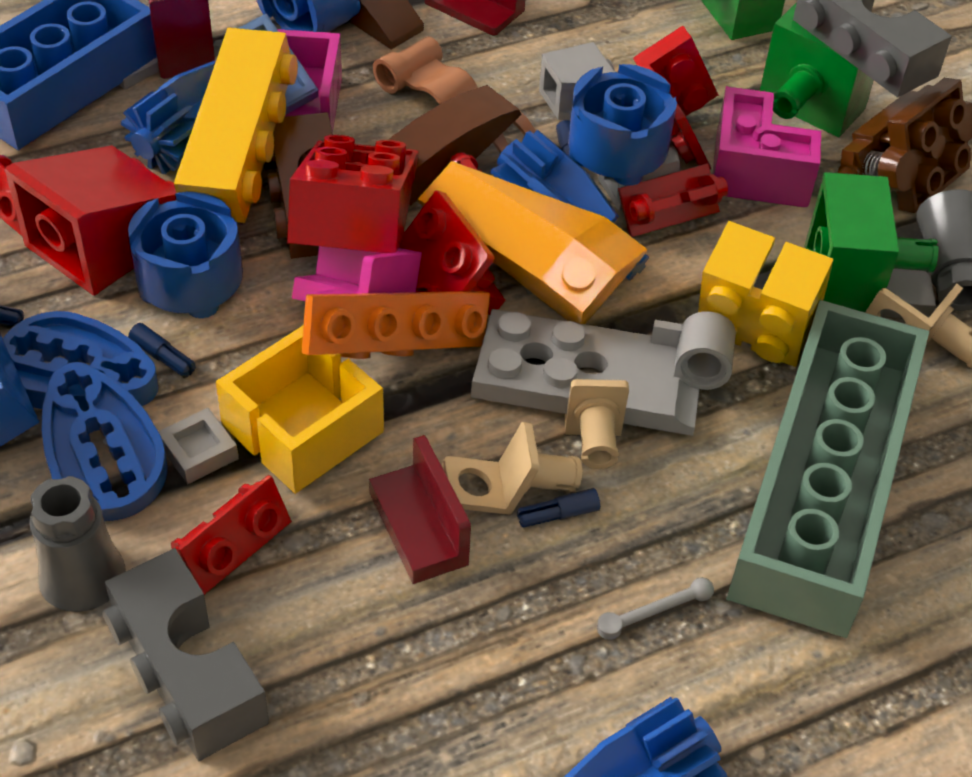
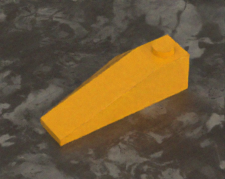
M453 161L448 164L418 198V203L424 206L434 191L438 190L446 193L494 255L493 262L567 321L586 324L647 253V249L604 216Z

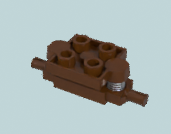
M944 77L934 86L926 85L919 91H909L900 96L852 133L853 142L842 149L841 166L836 173L888 177L890 191H896L898 209L916 213L926 199L942 192L970 168L971 148L968 145V141L972 138V103L963 100L962 80Z

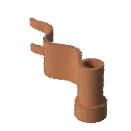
M430 36L421 39L399 53L389 52L373 63V73L377 83L389 94H395L408 86L413 90L425 91L431 94L441 104L460 94L478 88L474 79L467 71L460 67L447 66L440 62L443 57L442 49L439 43ZM521 112L522 115L512 124L517 126L524 136L529 130L534 134L536 130L528 118ZM503 133L493 142L500 154L509 145Z

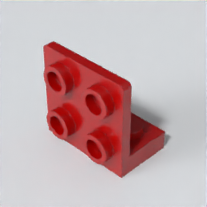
M681 26L633 57V60L637 66L658 73L671 85L669 93L673 99L676 97L677 101L672 136L675 134L677 136L672 138L671 141L685 164L694 159L698 166L708 163L709 169H712L686 116L701 109L706 103L719 96L691 35L684 26Z

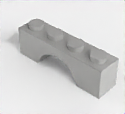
M594 42L542 54L539 92L558 120H571L574 87L580 77L588 71L602 66V74L615 72L612 62L609 59H605ZM669 147L665 162L657 170L644 175L642 181L680 171L679 157L673 147ZM599 175L598 181L618 211H623L618 188L625 185L617 183L614 178Z

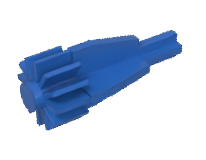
M216 60L174 76L160 86L157 91H151L123 112L126 118L120 121L121 125L131 131L124 138L126 141L131 142L136 151L134 153L136 157L141 156L148 160V167L150 169L158 165L162 174H166L170 170L174 172L179 168Z
M530 130L527 131L522 143L515 139L499 155L497 159L498 166L491 169L490 173L494 177L604 216L613 223L619 217L588 172L539 130H536L534 134ZM645 254L626 276L629 281L637 273L640 274L644 270L649 256Z
M669 697L627 723L626 727L600 742L564 776L728 777L727 773L717 763V761L721 760L718 754L721 752V745L714 731L701 716L694 719L693 713L689 709L685 711L677 697L674 699Z

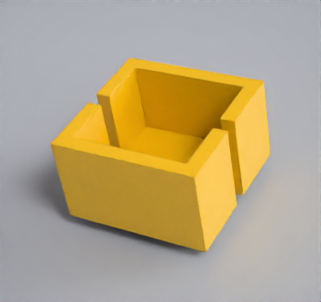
M728 221L702 272L698 312H715L727 317L733 323L736 330V345L741 346L742 342L751 344V350L756 352L761 358L769 362H783L796 367L803 354L819 301L824 300L834 259L785 242L763 290L756 288L754 284L774 245L775 237Z
M304 325L216 381L222 426L254 456L260 452L261 463L294 494L301 491L384 432L383 387L349 358L341 363V354H303Z

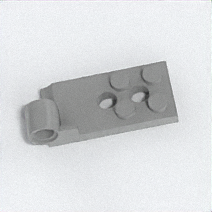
M492 309L472 380L471 398L567 414L572 380H626L629 384V394L623 424L693 436L699 389L711 390L721 387L728 382L732 375L736 330L733 323L727 317L715 312L695 313L689 316L683 324L655 320L651 336L580 324L573 321H562L526 315L519 312ZM537 358L544 360L546 363L534 365L524 360ZM590 367L599 370L601 373L587 374L579 369Z

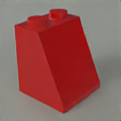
M113 145L15 162L5 168L24 245L93 296L134 269L128 233L129 223L134 214L147 202L159 198V205L176 200L175 193L177 192L173 182L163 180L148 170L139 159L130 158Z

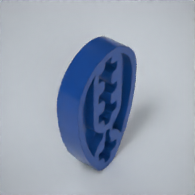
M45 312L21 321L3 337L33 408L43 409L50 377L59 367L72 362L89 363L93 368L110 376L131 393L141 406L151 402L158 393L159 384L156 368L151 358L133 340L98 320L72 312ZM80 384L70 386V394L78 402L80 409L87 411L89 407L85 398V390L81 388Z
M72 362L59 367L50 377L42 410L41 431L44 454L52 479L73 476L83 480L90 487L93 497L98 501L104 521L125 519L139 513L156 499L164 486L167 476V457L158 430L148 413L133 395L110 376L82 362ZM80 384L81 388L85 390V398L89 407L87 411L80 409L78 402L70 394V386ZM100 430L102 435L106 437L110 454L117 461L122 481L128 485L129 494L127 496L118 498L117 494L112 491L106 469L101 466V460L96 446L91 442L90 433Z

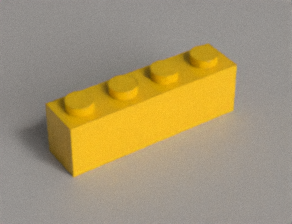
M227 28L174 181L177 193L187 191L204 193L225 202L230 208L231 216L235 222L245 223L251 203H257L260 198L262 167L264 162H270L274 151L273 132L276 123H282L285 117V94L288 85H294L297 78V57L294 54H290L286 33Z

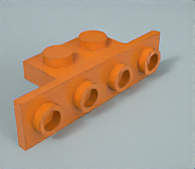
M473 291L307 294L302 353L306 355L341 354V357L366 359L370 358L371 352H381L392 356H413L414 350L482 347L487 328L490 293Z

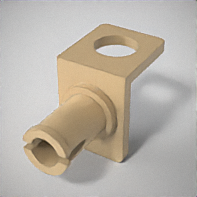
M956 284L929 318L887 288H882L865 313L881 317L880 312L883 309L897 312L903 317L907 325L930 331L927 343L932 339L967 364V367L972 368V327L952 314L954 308L951 307L963 290V287Z
M575 379L571 381L567 414H564L565 435H581V460L587 467L605 469L613 466L618 461L619 454L616 447V436H621L629 394V384L626 380Z
M521 422L499 462L447 456L442 463V468L464 510L508 515L513 513L524 493L530 488L564 491L568 494L576 492V488L580 487L583 471L581 460L577 456L565 457L538 453L533 425L530 422ZM464 473L479 476L487 484L488 494L484 496L469 494L460 486L459 476Z

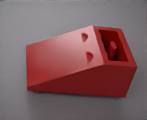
M328 135L324 137V141L318 140L290 178L287 243L379 253L397 252L403 239L419 150L406 149L404 142L395 140H379L375 142V146L355 144L353 137L345 135Z

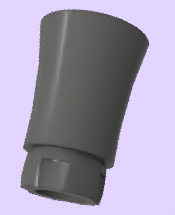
M963 189L947 190L926 199L917 210L916 220L924 239L934 238L938 241L936 245L939 248L938 261L935 271L931 273L933 285L936 287L939 302L941 303L953 287L958 284L963 287V290L951 307L954 308L953 311H966L972 309V191Z
M73 476L62 479H47L37 486L31 495L33 510L30 516V529L37 551L40 592L48 603L61 610L81 612L97 608L110 600L105 581L126 572L124 560L111 540L101 507L93 497L90 487L83 480Z

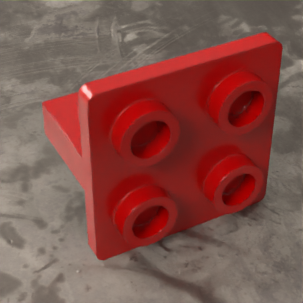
M438 190L434 191L404 232L399 246L402 249L422 253L416 292H489L488 315H491L492 309L499 310L506 301L493 284L495 277L488 269L494 261V255L448 195Z

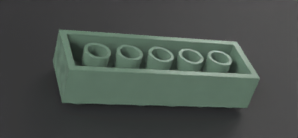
M819 301L726 600L847 639L864 599L930 331L826 301Z

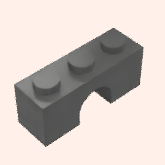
M797 0L793 20L897 98L939 76L952 36L916 10L900 17H883L872 13L875 0Z
M176 548L105 581L111 607L102 611L107 626L118 645L129 641L135 651L136 656L130 658V662L145 693L148 694L157 689L164 701L165 706L159 708V713L167 732L176 745L186 740L199 762L269 724L265 691L234 642L203 655L188 654L179 650L180 646L187 639L210 628L204 593Z

